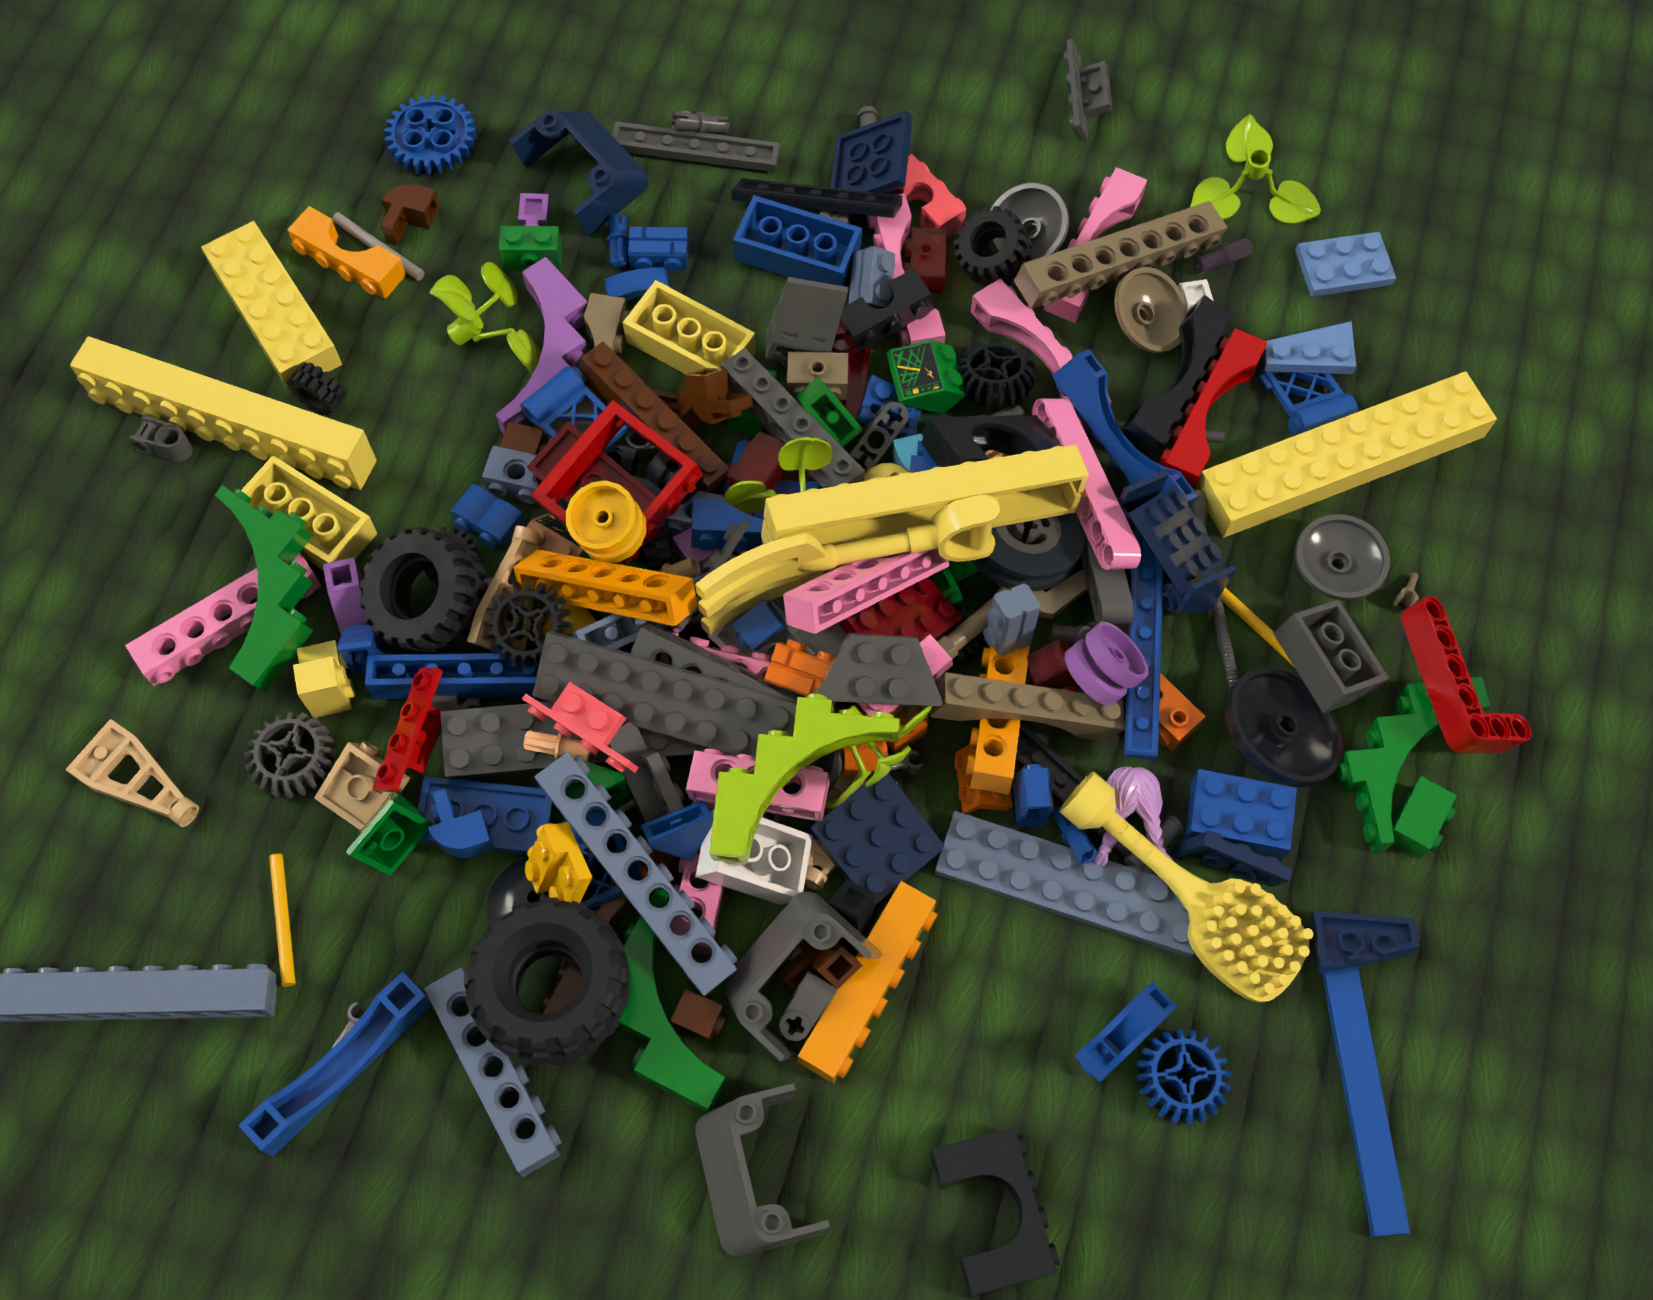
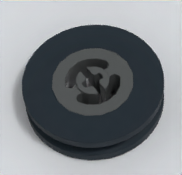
M1076 512L994 527L991 533L995 538L993 552L985 558L972 560V562L987 577L1008 588L1025 583L1032 591L1045 590L1058 585L1070 575L1084 550L1086 534ZM1024 523H1026L1029 525V527L1024 537L1025 542L1022 543L1020 542V539L1024 531L1023 525Z

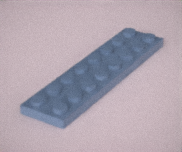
M954 811L944 842L945 846L941 851L936 866L935 875L1188 958L1193 956L1194 951L1189 944L1187 935L1189 927L1188 911L1176 894L1159 876L1143 871L1139 874L1137 869L1109 860L1104 866L1095 865L1094 860L1082 864L1077 861L1073 850L1069 847Z

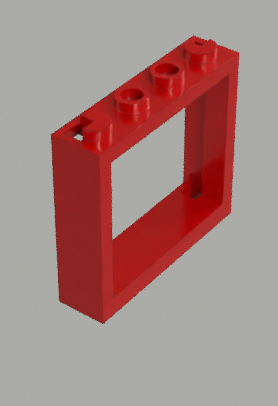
M612 400L531 496L542 508L566 526V511L557 503L625 424L682 468L643 512L646 518V535L642 545L632 556L621 562H613L626 566L632 558L634 560L637 559L639 550L647 541H651L656 537L660 530V525L665 519L677 512L682 499L688 492H693L696 489L695 484L703 476V473L697 463Z

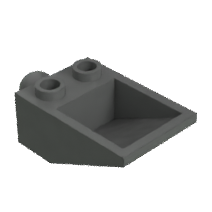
M788 277L766 328V359L780 361L784 367L788 368V352L831 353L846 301L848 287Z

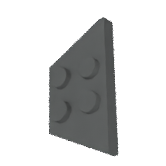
M848 633L841 645V651L832 660L824 680L813 693L824 695L827 699L836 702L922 706L943 705L919 640L915 636Z

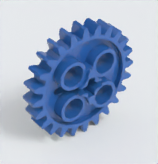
M431 94L429 100H425L424 96L420 95L419 102L409 98V106L399 104L401 112H391L393 119L386 120L388 128L384 129L386 136L384 139L390 156L395 157L398 165L404 163L405 170H409L414 166L416 174H419L422 169H426L427 175H430L432 169L436 168L438 173L442 174V167L446 166L448 169L453 170V162L460 165L463 164L461 156L470 157L469 149H475L474 140L477 139L475 121L472 119L471 112L466 111L464 104L457 105L455 98L447 102L445 95H442L439 100H436L434 94Z

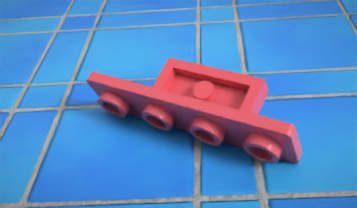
M571 682L568 683L551 709L526 693L523 696L522 700L530 705L527 710L529 713L543 722L549 717L556 722L553 728L569 739L573 734L582 739L579 744L595 756L599 751L609 756L606 763L623 773L625 768L636 773L639 767L608 747L626 720L623 715Z

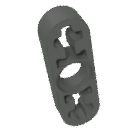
M889 401L883 404L848 451V454L856 459L861 458L864 453L859 450L861 445L866 451L874 453L872 458L866 455L861 462L865 470L864 475L871 467L876 465L906 424L908 410L902 403ZM898 408L897 415L900 417L899 421L892 420L887 428L892 429L890 434L886 429L877 426L879 421L882 424H886L890 418L889 414H887L889 409L895 410ZM873 431H879L883 435V443L878 448H871L868 444V436Z

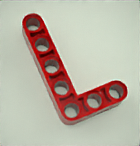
M1426 596L1403 610L1401 621L1447 745L1458 753H1504L1530 740L1532 735L1531 728L1521 715L1483 712L1442 603L1434 596Z

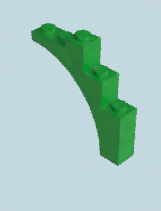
M222 485L215 496L232 510L244 527L254 551L258 571V598L253 622L242 648L229 668L254 687L266 692L297 653V648H300L313 632L311 628L304 624L308 618L294 609L313 584L311 580L304 576L307 570L295 562L294 559L313 535L304 528L307 522L291 511L287 516L279 509L273 514L262 505L255 509L249 504L252 501L251 497L238 488L232 492Z
M1472 677V683L1483 712H1485L1490 707L1483 678ZM1424 682L1407 684L1399 693L1396 699V707L1400 715L1377 717L1366 732V740L1369 748L1372 749L1346 751L1336 769L1337 779L1339 782H1342L1344 792L1357 791L1356 806L1358 811L1362 812L1365 822L1363 825V835L1365 841L1370 843L1372 853L1385 852L1395 842L1391 820L1392 795L1399 770L1407 755L1418 742L1434 731L1441 729Z
M656 890L653 895H650L649 902L655 908H663L668 904L669 896L665 891ZM640 917L636 925L632 923L628 927L623 937V942H625L623 948L628 958L631 975L630 998L618 1027L648 1042L647 1046H640L632 1064L636 1065L634 1072L637 1077L708 1113L712 1111L726 1084L725 1077L701 1062L682 1043L668 1022L659 1000L655 980V951L658 938L642 917Z

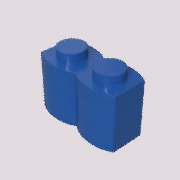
M475 484L469 487L450 511L454 520L453 524L459 531L462 529L466 534L472 533L479 536V541L490 549L496 547L504 550L512 540L515 526H523L525 524L520 510L508 502L496 498L490 492Z
M1038 764L1026 765L1017 773V782L1013 784L1017 826L1019 828L1043 827L1049 823V815L1054 811L1049 769L1042 768Z

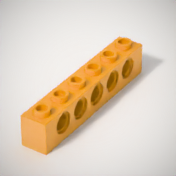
M539 549L532 552L513 567L516 581L522 585L523 590L527 580L534 582L535 589L542 582L546 584V592L551 588L558 591L554 600L563 597L566 600L565 604L672 626H677L698 607L693 578Z
M1030 645L1019 650L1015 648L1013 652L1003 656L997 654L993 646L989 648L984 647L981 666L987 668L986 674L980 673L979 677L1025 684ZM976 719L979 720L978 728L972 727L969 744L970 747H975L974 756L968 755L965 771L966 775H971L970 788L1009 795L1014 777L1021 720ZM987 753H994L997 756H991Z

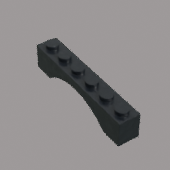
M1203 295L1189 308L1178 328L1181 339V362L1173 385L1168 392L1158 397L1144 400L1130 412L1121 428L1126 438L1146 454H1149L1156 447L1161 449L1167 443L1171 436L1168 432L1170 427H1173L1183 415V412L1180 410L1181 407L1186 405L1195 393L1192 387L1205 375L1207 371L1204 368L1205 364L1209 363L1218 351V348L1215 347L1217 342H1220L1230 329L1227 327V324L1232 314L1206 295Z

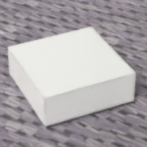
M1207 279L1179 283L1178 285L1185 299L1187 310L1203 295L1213 300Z

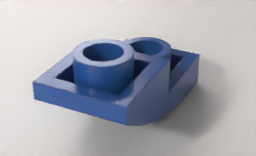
M664 267L642 268L605 279L607 296L625 298V302L638 296L642 298L655 280L669 287L667 271Z

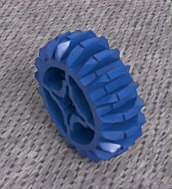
M1176 1029L1173 1037L1168 1031H1164L1161 1034V1041L1155 1037L1151 1039L1149 1043L1152 1049L1145 1047L1141 1051V1055L1146 1060H1139L1136 1067L1146 1073L1138 1074L1136 1082L1146 1083L1147 1086L1143 1087L1139 1094L1140 1096L1151 1095L1152 1099L1146 1104L1149 1109L1153 1108L1156 1104L1161 1107L1157 1113L1158 1117L1163 1118L1167 1112H1170L1171 1123L1176 1124L1180 1119V1115H1182L1184 1124L1190 1125L1193 1123L1194 1115L1195 1119L1202 1123L1206 1120V1113L1214 1116L1218 1113L1216 1105L1223 1106L1226 1103V1099L1221 1093H1228L1231 1086L1221 1080L1230 1078L1231 1072L1221 1070L1220 1067L1228 1062L1227 1058H1216L1215 1054L1220 1048L1218 1045H1215L1209 1049L1206 1046L1209 1042L1208 1036L1202 1037L1198 1042L1196 1041L1195 1030H1191L1186 1038L1182 1029ZM1175 1050L1173 1068L1157 1072L1160 1057L1169 1051ZM1190 1053L1196 1056L1205 1067L1202 1068L1194 1065L1191 1061ZM1180 1070H1184V1075L1187 1073L1191 1078L1185 1084L1181 1082L1182 1079L1179 1080L1175 1076ZM1209 1081V1088L1205 1098L1198 1103L1192 1104L1191 1096L1194 1095V1085ZM1161 1086L1171 1087L1175 1091L1178 1101L1169 1097Z

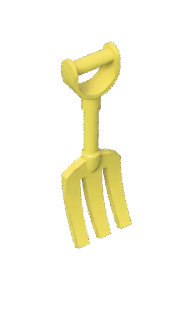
M977 495L953 501L934 514L930 524L907 528L905 532L838 545H821L815 537L807 533H800L760 545L724 563L695 584L696 592L702 598L698 602L699 611L705 616L701 619L702 629L711 636L732 619L752 609L761 600H771L783 596L784 593L822 576L824 571L835 569L838 565L904 552L914 554L938 549L939 555L949 561L961 562L985 558L995 548V538L991 533L993 522L998 519L1000 514V505L992 496Z

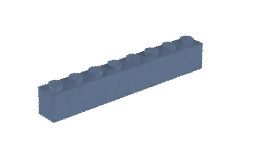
M216 964L212 965L211 970H199V967L193 965H179L177 970H164L161 966L150 965L143 966L142 971H130L127 967L111 966L108 967V971L95 972V969L90 967H75L73 972H60L61 970L57 968L43 967L38 969V973H26V970L19 968H6L3 973H0V1022L274 1017L278 976L264 964H248L246 969H233L231 965Z

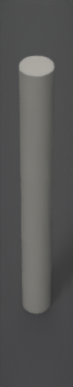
M340 212L333 215L332 221L370 248L379 245L400 257L405 272L417 281L424 277L425 272Z

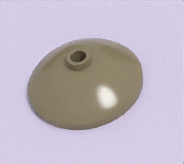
M1140 267L1127 273L1121 279L1116 289V316L1121 329L1132 343L1150 353H1164L1181 343L1178 328L1188 310L1182 292L1168 275L1155 268Z

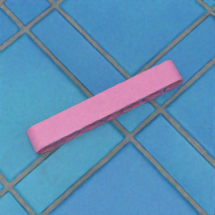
M1037 399L1033 405L1032 415L1038 416L1063 447L1077 445L1089 473L1084 491L1080 493L1081 498L1076 514L1100 566L1104 570L1136 568L1141 560L1139 544L1071 402L1068 399Z

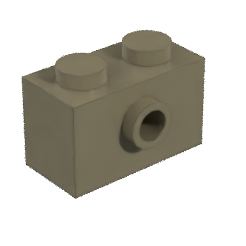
M788 352L787 392L794 399L798 400L796 395L819 376L838 400H847L848 353Z

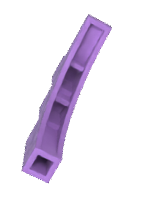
M546 257L522 272L526 290L537 303L544 318V345L538 365L529 382L512 402L496 414L500 430L504 434L508 422L526 426L531 422L520 407L524 400L565 366L570 368L579 367L581 357L588 353L586 341L575 330L585 325L584 314L588 302Z

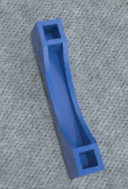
M1090 349L1075 355L1052 375L1059 392L1070 399L1077 416L1081 420L1086 421L1092 429L1093 438L1106 448L1113 465L1121 469L1128 478L1129 486L1167 470L1169 476L1160 493L1175 485L1178 490L1185 494L1188 503L1198 496L1180 471L1167 468L1150 460L1126 438L1116 422L1110 405L1108 373Z
M693 499L691 548L703 550L722 549L727 542L723 537L732 523L738 525L746 519L750 522V525L733 551H749L763 545L761 532L764 519L753 517L740 511L725 500Z
M402 971L374 998L358 1022L322 1059L295 1081L263 1101L238 1126L260 1151L273 1157L432 1006L431 1001Z

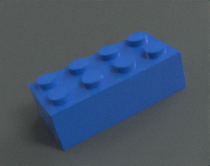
M753 195L733 239L734 261L786 277L845 287L852 271L853 253L861 250L862 228Z

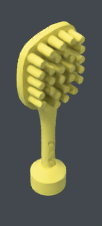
M1091 772L1069 795L1059 809V812L1078 829H1094L1102 826L1170 887L1188 911L1189 927L1187 935L1189 944L1200 961L1222 983L1252 1002L1262 1003L1280 995L1296 977L1306 956L1309 955V939L1313 937V931L1309 928L1304 929L1301 925V919L1298 916H1294L1287 906L1277 901L1273 894L1262 890L1259 884H1251L1234 878L1223 882L1210 883L1179 866L1115 812V789L1097 773Z

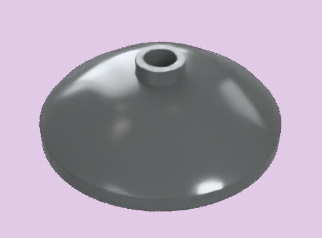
M1024 183L1006 191L992 206L991 210H993L994 206H1000L1002 211L1006 208L1011 210L1013 215L1016 214L1029 236L1031 230L1037 228V232L1029 238L1033 249H1030L1032 258L1031 260H1026V262L1056 253L1062 246L1069 228V213L1064 200L1051 187L1040 183ZM995 238L988 242L989 248L994 255L1004 247L1006 238Z
M1332 514L1314 520L1303 530L1296 544V564L1304 580L1317 592L1333 599L1357 600L1375 592L1382 585L1389 572L1390 554L1382 536L1367 522L1350 515ZM1332 564L1339 565L1341 569L1335 568Z

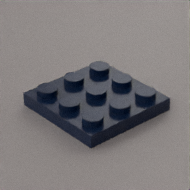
M906 110L838 135L836 138L830 187L887 193L905 187L913 120L911 114Z
M1175 485L1129 513L1180 595L1187 592L1191 584L1206 578L1225 564L1222 559L1221 550L1216 544L1211 542L1205 532L1203 522L1198 517H1195L1188 506L1187 497Z
M889 773L869 787L863 785L843 803L826 814L822 822L818 821L807 829L845 879L875 893V905L896 889L901 881L907 880L941 852L945 846Z

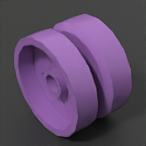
M1101 621L1086 634V640L1080 639L1065 652L1066 665L1076 683L1091 698L1105 706L1114 705L1127 693V688L1136 687L1149 675L1148 665L1136 644L1122 630L1109 622Z

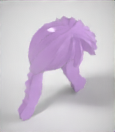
M1131 766L1117 768L1107 780V783L1115 789V812L1125 820L1126 817L1136 811L1144 821L1147 839L1172 859L1163 848V831L1160 827L1161 820L1159 818L1163 800L1159 781L1152 772L1143 767L1132 768ZM1107 831L1103 835L1102 844L1099 850H1097V856L1093 859L1095 865H1106L1109 853H1111L1112 848L1118 842Z

